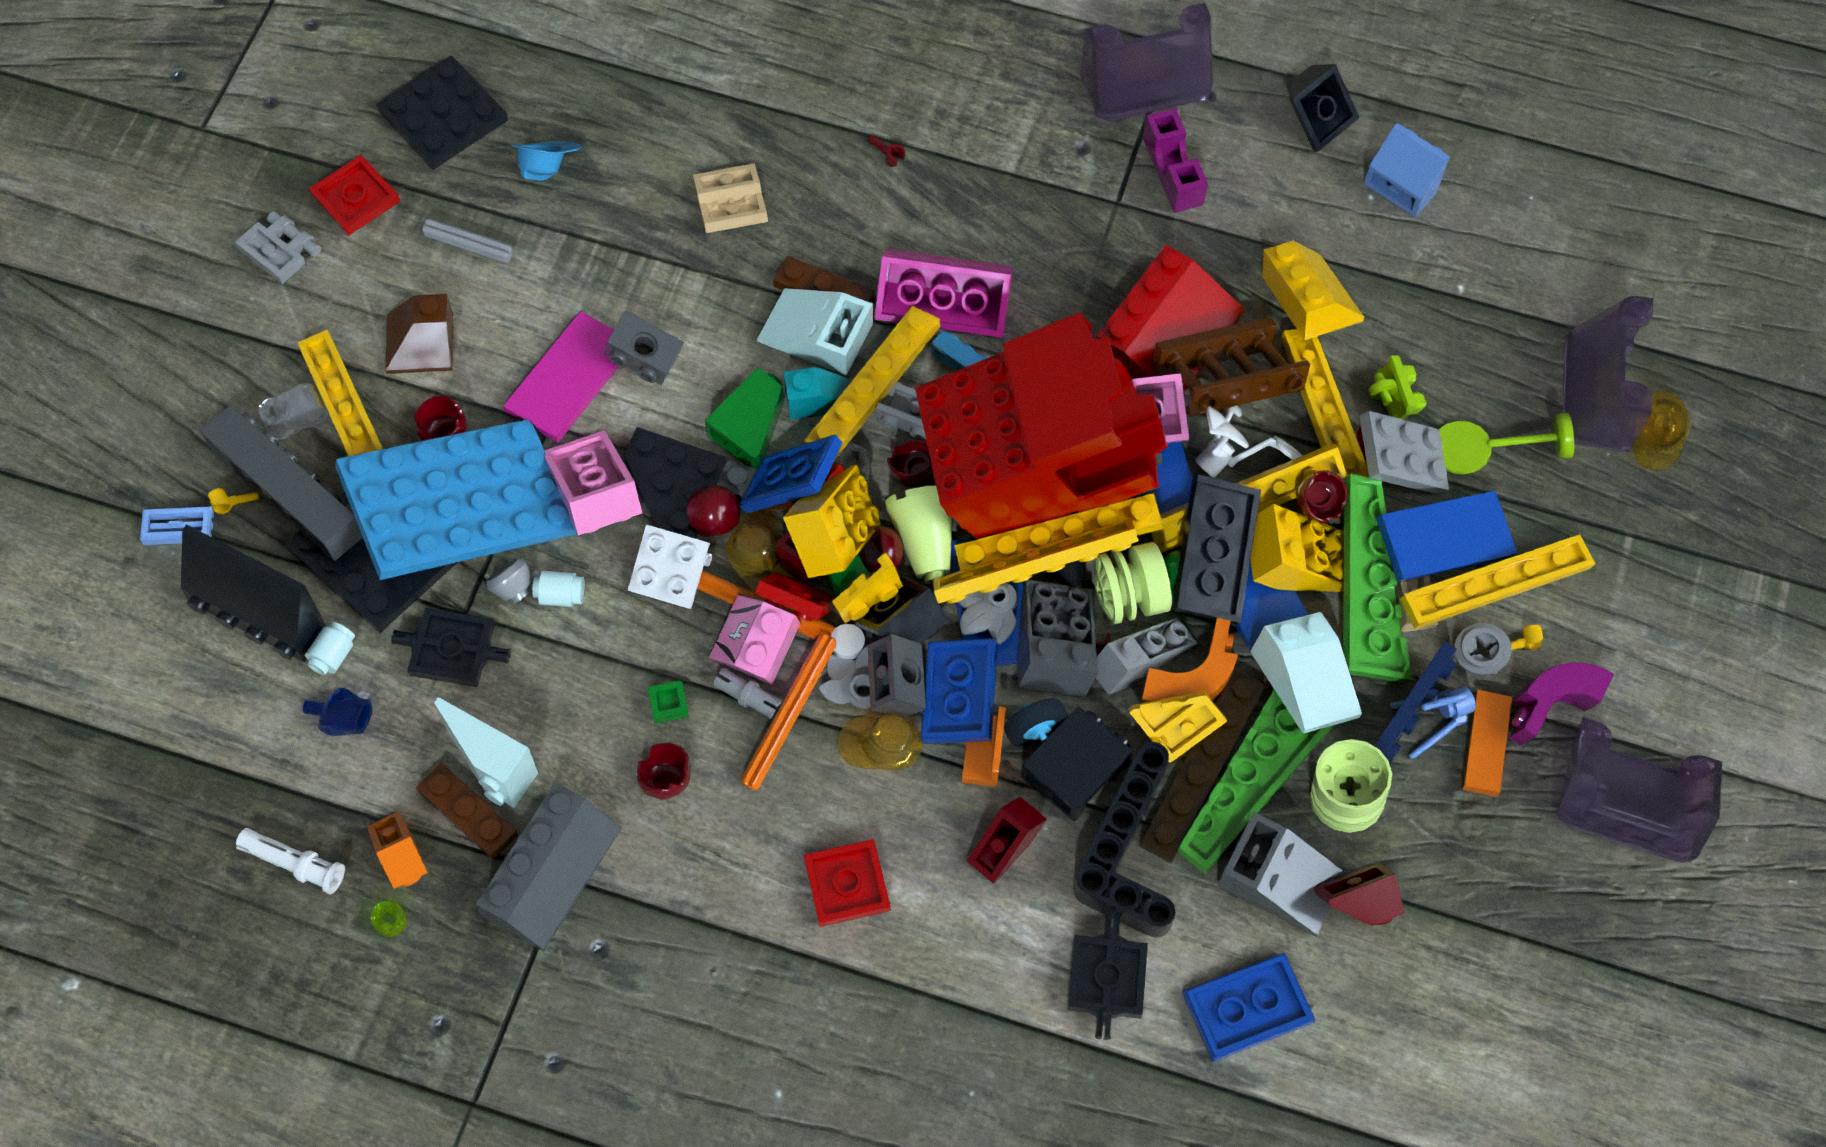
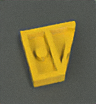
M886 553L877 559L882 567L870 578L862 573L849 588L832 601L844 623L862 618L868 613L870 607L879 601L885 602L892 599L898 593V589L903 587L895 566Z
M1205 691L1134 704L1128 708L1129 713L1153 742L1162 744L1167 749L1169 754L1168 761L1170 763L1227 722L1226 717Z

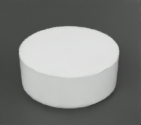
M840 625L834 629L831 635L836 640V648L833 654L840 658L856 659L865 648L864 634L855 625Z

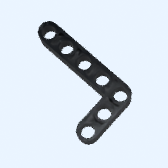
M1147 742L1139 748L1077 872L1073 889L1075 897L1082 904L1103 914L1112 913V918H1114L1115 914L1121 916V923L1156 938L1164 936L1171 929L1176 914L1173 902L1166 896L1116 873L1164 777L1169 760L1168 751L1162 744ZM1146 758L1155 759L1160 766L1156 768L1148 767L1144 764L1143 760ZM1139 788L1144 792L1145 796L1142 798L1133 797L1129 794L1128 790ZM1124 818L1130 823V826L1119 828L1113 823V820ZM1101 848H1108L1114 852L1115 857L1105 859L1097 851ZM1090 878L1094 879L1099 883L1100 888L1089 890L1083 886L1082 881ZM1121 894L1127 895L1132 899L1133 904L1121 906L1117 903L1115 897ZM1154 910L1161 911L1165 915L1166 921L1154 922L1148 913Z

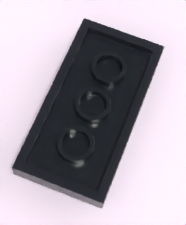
M1199 474L1193 477L1172 610L1213 620L1217 618L1230 620V624L1234 625L1241 623L1261 490Z

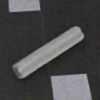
M431 218L426 219L422 228L425 237L504 263L510 262L514 253L511 244Z

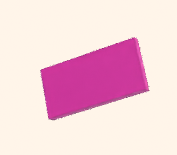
M580 311L503 405L504 412L519 421L529 419V422L533 424L536 431L559 443L619 368V366L613 364L608 359V356L604 355L606 344L614 330Z

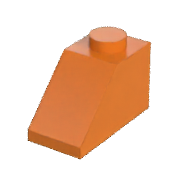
M400 811L367 826L375 852L394 889L401 885H412L422 875L428 873Z

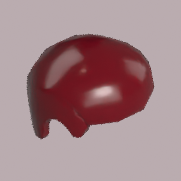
M447 395L434 396L424 401L414 414L418 427L416 433L421 441L464 433L467 427L466 416L454 399Z
M909 440L901 445H896L891 458H887V463L894 479L905 487H922L930 483L934 478L927 442L924 440Z
M1328 470L1316 471L1303 479L1297 488L1296 501L1301 512L1309 519L1326 523L1341 516L1342 509L1347 503L1348 489L1343 479Z
M712 485L700 488L688 500L687 515L690 524L703 537L722 536L731 533L739 524L741 509L738 498L727 487Z
M875 526L874 530L879 533L872 535L863 547L861 560L871 576L882 567L877 559L885 553L889 556L897 570L902 562L904 549L899 533L896 530L887 526Z
M670 742L651 746L648 757L644 761L638 762L637 783L646 795L660 800H667L682 793L690 782L691 766L688 754L681 746Z

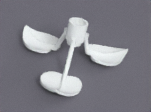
M1202 377L1198 379L1202 384L1211 383ZM1211 406L1206 408L1210 434L1215 435L1195 461L1210 476L1215 478L1227 464L1232 468L1240 460L1267 446L1280 450L1292 460L1302 456L1293 446L1275 435L1273 438H1268L1233 457L1232 454L1235 452V449L1227 442L1229 438L1246 449L1249 447L1243 435L1229 423L1233 413L1238 417L1242 416L1240 408L1238 406L1225 408V417Z

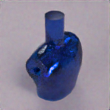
M345 688L335 689L326 703L306 700L302 708L304 714L320 716L319 729L331 736L362 734L368 726L372 715L371 701Z

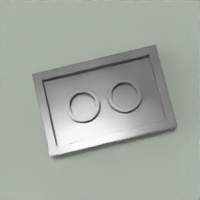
M1372 411L1359 416L1369 478L1437 495L1449 491L1447 469L1444 463L1439 429Z

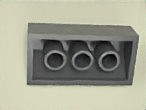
M555 782L475 904L482 918L536 948L545 951L621 828L586 798Z

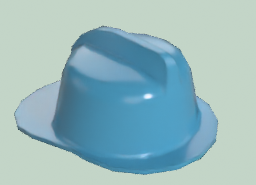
M568 141L510 144L517 148V161L521 176L524 179L540 181L547 180L554 174H557L566 152L582 148L581 144Z

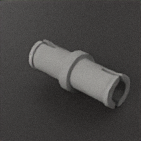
M727 668L720 670L719 674L723 676L724 680L716 676L713 685L716 689H720L736 698L738 704L744 708L750 706L769 717V719H774L776 712L770 706L779 710L783 702L782 699H778L760 689L759 683L753 680L748 682Z

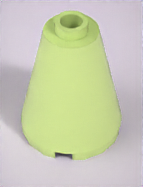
M924 486L906 490V497L897 500L896 494L885 500V504L893 526L899 533L916 577L924 579L926 584H931L933 579L943 577L950 572L952 517H948L945 510L940 506L936 486Z

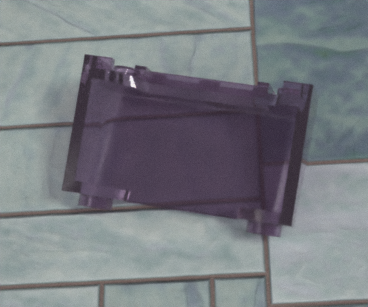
M1206 3L1191 5L1181 11L1179 18L1181 29L1123 41L1118 29L1110 25L1086 28L1080 76L1093 110L1099 118L1107 121L1122 119L1202 101L1210 95L1213 86L1211 16Z
M1641 296L1627 297L1570 332L1565 344L1563 413L1568 412L1571 417L1574 444L1629 452L1652 414V396L1649 389L1641 383L1625 380V354L1632 351L1634 337L1639 328L1647 325L1653 315V298Z
M1582 717L1576 730L1557 811L1559 820L1571 828L1675 862L1685 863L1695 860L1700 855L1720 818L1722 761L1702 755H1692L1685 758L1677 770H1673L1609 749L1612 741L1611 730L1600 722Z

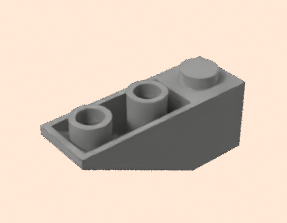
M1173 618L1107 643L1097 656L1098 674L1096 679L1108 695L1113 694L1147 677L1149 668L1160 669L1195 647L1198 643L1179 618Z

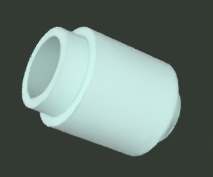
M542 571L540 577L534 578L533 598H538L539 605L573 607L574 604H582L585 589L584 577L576 576V573Z
M333 621L328 627H323L305 654V657L309 660L308 667L324 676L327 672L335 674L353 647L352 640L355 637L353 632Z

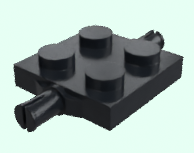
M425 608L421 624L414 633L394 630L391 638L393 645L411 647L412 656L407 670L410 676L478 687L482 670L488 660L508 664L511 657V649L491 646V637L495 626L493 619Z
M1112 913L1105 914L1104 934L1094 937L1074 935L1067 1010L1086 1012L1097 1016L1095 1038L1100 1040L1102 1038L1103 1025V1040L1111 1039L1112 1018L1128 1017L1141 1019L1143 1015L1148 943L1133 942L1119 936L1121 916L1118 914L1114 915L1112 928Z

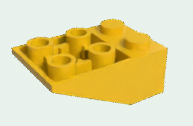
M857 464L850 466L824 483L819 493L803 497L795 502L783 517L808 578L845 571L876 531L874 527L881 524L879 511L871 501L867 481L861 475Z
M1272 504L1257 514L1250 560L1254 582L1277 590L1344 592L1343 530L1325 523L1313 521L1307 516L1276 504Z

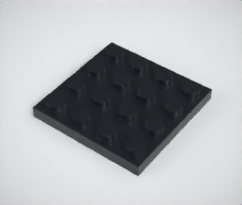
M344 491L339 497L341 498L340 503L346 507L349 501ZM301 531L284 544L295 558L379 633L384 631L458 563L380 580L363 538L335 561L327 556Z

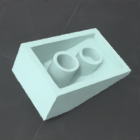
M1321 612L1264 626L1250 652L1302 733L1360 718L1362 712L1339 638Z
M438 697L434 703L445 728L484 789V795L497 805L502 806L505 802L515 808L538 774L529 748Z

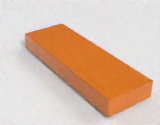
M1477 690L1474 697L1476 709L1472 712L1462 790L1498 797L1502 782L1512 697Z

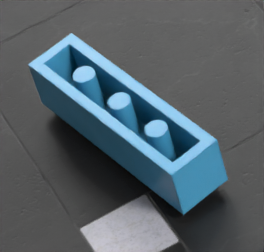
M945 330L931 343V354L955 371L988 358L984 355L981 356L970 345H965L954 334H949Z

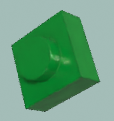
M682 680L647 687L654 724L689 717Z

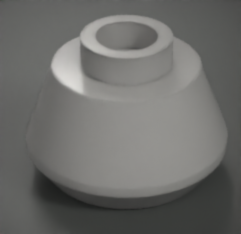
M517 558L502 566L487 579V590L503 601L511 599L515 603L530 593L531 590L528 586L532 583L526 561Z

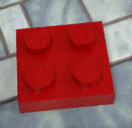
M362 155L309 188L311 196L347 236H350L400 202L398 194Z
M774 572L759 580L755 591L756 594L763 596V602L777 608H782L784 605L794 609V614L806 621L820 620L833 611L835 607L832 602L836 598L835 596L778 572Z
M874 839L803 855L819 927L891 911Z

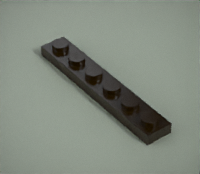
M1236 669L1233 671L1216 703V706L1226 717L1227 722L1192 747L1140 843L1141 848L1172 864L1179 846L1202 808L1257 705L1266 684Z

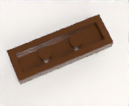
M788 255L773 279V286L782 291L784 288L843 292L869 303L874 299V290Z
M442 762L415 787L421 796L492 860L518 836V832Z

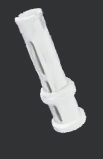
M244 828L236 841V849L287 869L293 873L296 880L303 883L309 881L321 886L325 893L333 894L343 880L345 865L339 862L334 864L319 858L318 853L314 851L301 852L249 828Z

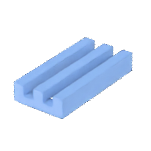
M211 506L143 509L140 541L143 545L182 543V530L186 524L212 537L211 530H213L212 518H214V510ZM203 518V521L195 522L169 521L168 523H150L152 520Z

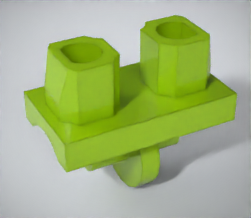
M1391 355L1388 358V363L1375 372L1374 379L1376 383L1368 389L1370 397L1375 400L1381 399L1383 405L1387 408L1389 416L1402 420L1408 415L1418 414L1426 406L1423 393L1412 392L1410 387L1416 381L1417 376L1414 366L1403 365L1400 356Z

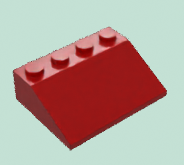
M1165 245L1098 333L1096 339L1108 338L1110 340L1114 359L1121 361L1129 371L1132 379L1155 377L1157 375L1153 372L1151 366L1156 342L1235 325L1244 313V308L1193 259ZM1204 366L1192 368L1190 370L1197 377ZM1182 381L1183 394H1184V393L1187 391L1188 388H1187V386H1186V385L1183 383V381Z

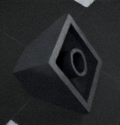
M1336 64L1311 65L1291 81L1289 100L1314 152H1319L1360 118Z
M900 578L903 587L898 589V593L892 599L885 602L879 601L869 608L865 616L855 621L850 620L848 623L879 636L886 637L894 634L909 640L923 642L935 636L939 632V628L948 619L929 588Z

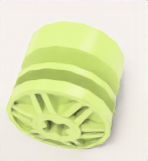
M1155 542L1129 547L1128 563L1120 551H1111L1110 558L1106 553H1102L1093 560L1096 594L1110 624L1122 623L1123 616L1127 621L1135 620L1137 603L1145 616L1170 611L1172 606L1170 581L1163 556Z
M1354 739L1338 741L1326 748L1317 761L1310 793L1313 811L1321 822L1334 830L1348 833L1365 830L1376 823L1384 810L1386 798L1391 787L1392 771L1388 759L1378 748L1368 742ZM1346 790H1350L1351 796L1347 795Z

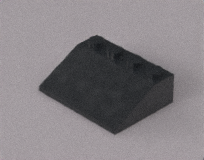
M187 524L183 528L181 590L188 599L187 605L202 615L206 611L216 616L215 619L228 629L233 630L234 627L245 631L244 634L257 644L262 645L263 642L274 646V651L288 660L295 657L305 662L307 659L305 657L306 652L322 628L327 627L306 586Z

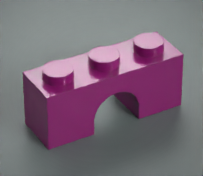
M1176 108L1146 115L1143 132L1144 143L1174 213L1203 206L1208 182L1198 158L1188 159L1185 147L1187 133Z

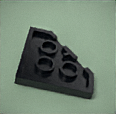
M637 427L624 452V458L645 506L654 521L655 527L696 539L698 532L691 526L687 515L688 500L696 490L717 485L729 458Z

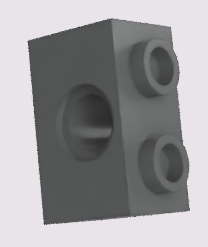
M625 311L606 344L604 355L608 356V359L613 364L619 367L626 366L634 370L646 382H656L662 386L679 356L684 342L634 314ZM635 347H645L650 354L641 355L636 352Z
M890 634L867 645L871 710L903 719L926 709L922 644Z

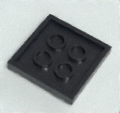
M452 55L376 104L378 112L432 170L508 121L506 111Z

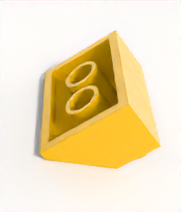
M1293 240L1264 249L1262 278L1304 340L1364 321V315L1319 253Z

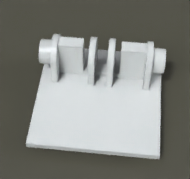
M646 525L628 591L692 609L703 566L708 567L712 561V554L707 553L710 543Z

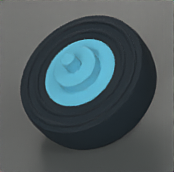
M1057 698L1043 699L1032 704L1028 702L1023 705V709L1016 712L1006 721L1004 730L1009 741L1014 746H1024L1039 740L1044 742L1048 738L1047 736L1052 734L1067 718V713Z

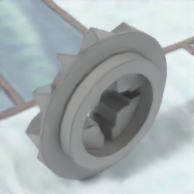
M1477 623L1470 625L1458 635L1455 642L1457 663H1460L1467 673L1472 672L1480 677L1488 674L1496 675L1499 670L1507 666L1511 656V642L1502 629L1492 624ZM1476 640L1484 648L1493 647L1489 650V661L1481 654H1474L1477 651Z

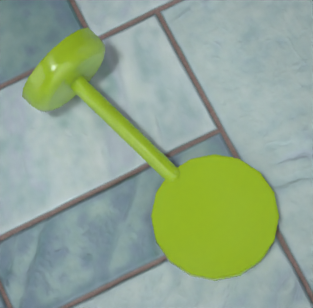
M1568 412L1556 414L1553 419V433L1490 439L1488 433L1480 426L1468 421L1451 422L1439 429L1445 467L1447 471L1453 474L1466 475L1480 470L1487 464L1491 456L1492 447L1553 441L1558 457L1569 459L1574 455V431Z

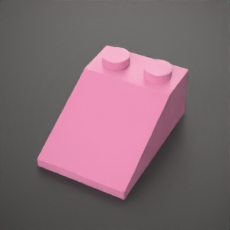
M605 430L544 450L546 453L544 457L578 536L584 533L595 532L604 526L626 521L633 516L642 514L635 482Z

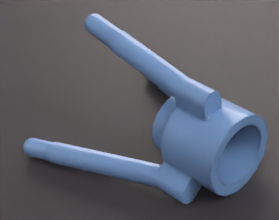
M1461 686L1454 690L1447 689L1437 694L1434 701L1421 706L1424 711L1439 707L1441 714L1445 718L1451 717L1452 721L1410 752L1409 757L1411 759L1426 751L1457 726L1468 722L1466 715L1475 711L1476 703L1473 694L1467 687ZM1405 700L1391 703L1390 708H1400Z

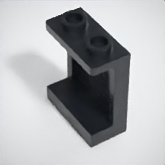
M1078 706L1023 763L1021 778L1075 822L1084 812L1085 805L1121 766L1125 767L1130 762L1133 750L1123 736L1118 733L1112 734L1103 726L1102 720L1092 711L1086 712Z

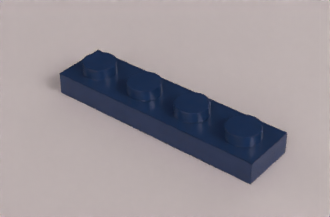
M1447 642L1443 643L1374 745L1383 753L1390 764L1402 747L1397 743L1404 733L1410 736L1420 721V717L1416 716L1421 706L1434 701L1439 692L1434 687L1440 678L1447 681L1457 665V662L1453 661L1457 648Z

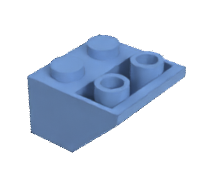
M1397 123L1371 162L1364 185L1416 217L1436 195L1450 156L1445 154L1440 148L1431 145L1417 136L1412 130L1406 129Z

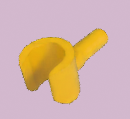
M217 488L208 493L209 503L218 514L229 512L234 505L260 500L258 492L228 497L224 489Z
M1540 625L1526 626L1522 629L1523 638L1511 642L1512 650L1524 647L1527 650H1537L1542 644V628Z

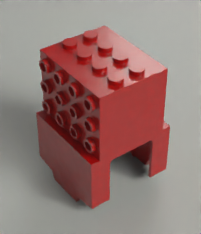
M1081 312L1003 343L1004 351L915 387L940 506L945 510L948 517H953L963 530L966 529L976 539L1057 519L1076 511L1080 513L1118 503L1159 487L1156 455L1167 448L1168 445L1155 397L1153 394H1138L1129 371L1119 359H1114L1110 340L1108 338L1093 339L1090 332L1093 330L1092 325Z

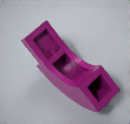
M1566 663L1545 671L1527 683L1514 697L1512 703L1520 707L1512 720V725L1515 728L1510 739L1523 745L1536 737L1553 703H1569L1583 711H1587L1601 702L1614 673L1587 663Z

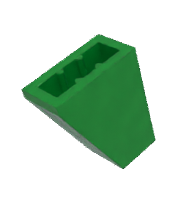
M757 367L705 419L708 438L742 464L758 469L763 457L767 454L784 404L783 384L779 378L772 373L766 374Z

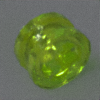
M387 900L379 903L372 910L371 923L380 935L390 938L403 932L406 928L407 916L398 903ZM386 912L389 915H393L396 919L391 925L388 922L384 923V920L381 918Z

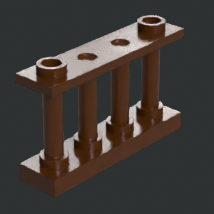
M1271 317L1156 342L1151 369L1157 376L1174 372L1176 374L1181 373L1183 383L1190 390L1186 414L1192 417L1206 413L1208 406L1215 410H1221L1304 390L1310 363L1308 360L1288 364L1272 346L1277 324ZM1262 353L1274 368L1260 371L1248 355ZM1233 359L1245 375L1231 378L1219 362ZM1205 366L1216 381L1202 384L1190 369Z

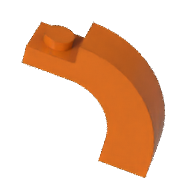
M1221 618L1216 619L1208 657L1198 668L1185 673H1171L1149 668L1141 703L1199 691H1205L1214 702L1221 695L1229 681L1238 657L1237 654L1231 653L1234 641V634L1228 633L1231 621Z

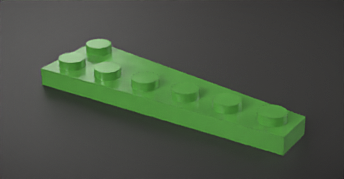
M1350 474L1344 478L1348 494L1347 503L1344 507L1343 654L1350 675L1407 683L1412 680L1407 641L1406 638H1402L1400 619L1403 618L1401 605H1397L1394 588L1398 584L1395 573L1392 572L1390 558L1376 519L1380 515L1386 514L1382 481Z
M1274 689L1219 783H1217L1207 803L1200 811L1179 846L1178 853L1206 875L1245 830L1253 813L1259 814L1335 725L1302 733Z

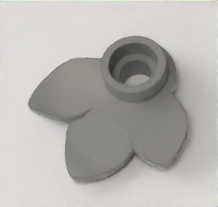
M1003 583L994 591L988 593L977 591L966 595L963 600L959 601V605L966 609L961 617V633L963 635H971L988 629L992 638H995L999 645L1006 641L1016 626L1013 610L1017 605L1018 596L1014 587L1008 583ZM1005 594V598L1002 601H994L997 595Z
M868 646L859 653L856 661L843 659L832 654L827 662V672L830 680L819 687L821 694L825 699L834 704L851 703L857 708H870V694L866 697L858 695V691L861 689L870 691Z

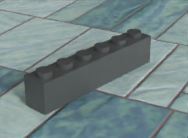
M229 406L199 430L209 448L333 561L337 560L363 538L350 504L346 507L340 503L341 498L329 485L323 488L319 484L320 480L309 467L302 469L298 465L299 461L290 450L285 448L282 451L278 448V442L267 430L260 432L257 429V423L247 412L241 415L235 408Z

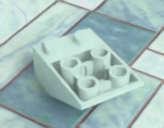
M784 288L758 336L757 342L847 376L873 325V304L843 292Z

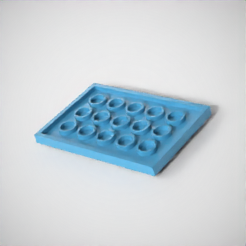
M529 419L336 459V471L380 580L576 535L570 516L544 457L546 453Z

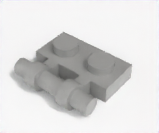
M273 211L267 217V221L271 224L268 228L257 222L235 241V245L240 252L283 284L306 264L300 253L308 252L315 257L321 252V246L315 242V238L307 231L301 232L296 228L294 221L289 217L281 216L276 211ZM287 236L291 241L286 244L280 237Z

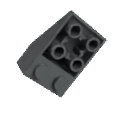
M1026 580L1024 582L1017 651L1018 688L1085 697L1098 674L1092 589Z
M1254 812L1222 874L1218 887L1317 937L1331 906L1315 894L1314 887L1345 876L1347 873L1288 828Z

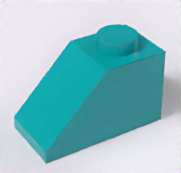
M818 367L784 372L785 395L790 420L825 415L848 387L850 379Z

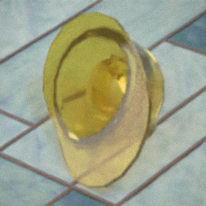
M1667 391L1655 392L1648 396L1640 406L1634 438V454L1637 462L1645 469L1652 471L1665 470L1672 466L1681 456L1685 439L1690 433L1692 424L1691 417L1683 400L1676 394Z
M743 523L740 525L739 530L730 536L726 544V556L744 583L755 592L759 580L774 572L794 579V576L780 567L775 543L779 539L773 531L760 524L746 525Z
M893 714L857 717L843 727L838 738L839 752L844 760L852 766L864 769L904 770L912 766L919 759L923 748L921 735L917 728L909 721Z

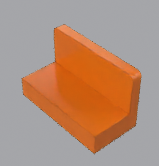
M999 706L998 716L993 715L992 741L966 742L962 783L997 787L1006 707Z

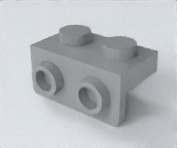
M896 383L885 396L882 403H877L875 408L877 420H880V424L888 429L897 430L900 428L910 432V435L916 440L926 441L915 389Z

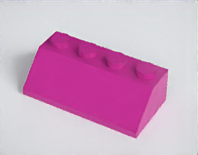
M886 248L881 259L874 319L899 323L909 309L914 306L940 318L939 329L1002 338L1010 296L1013 266Z

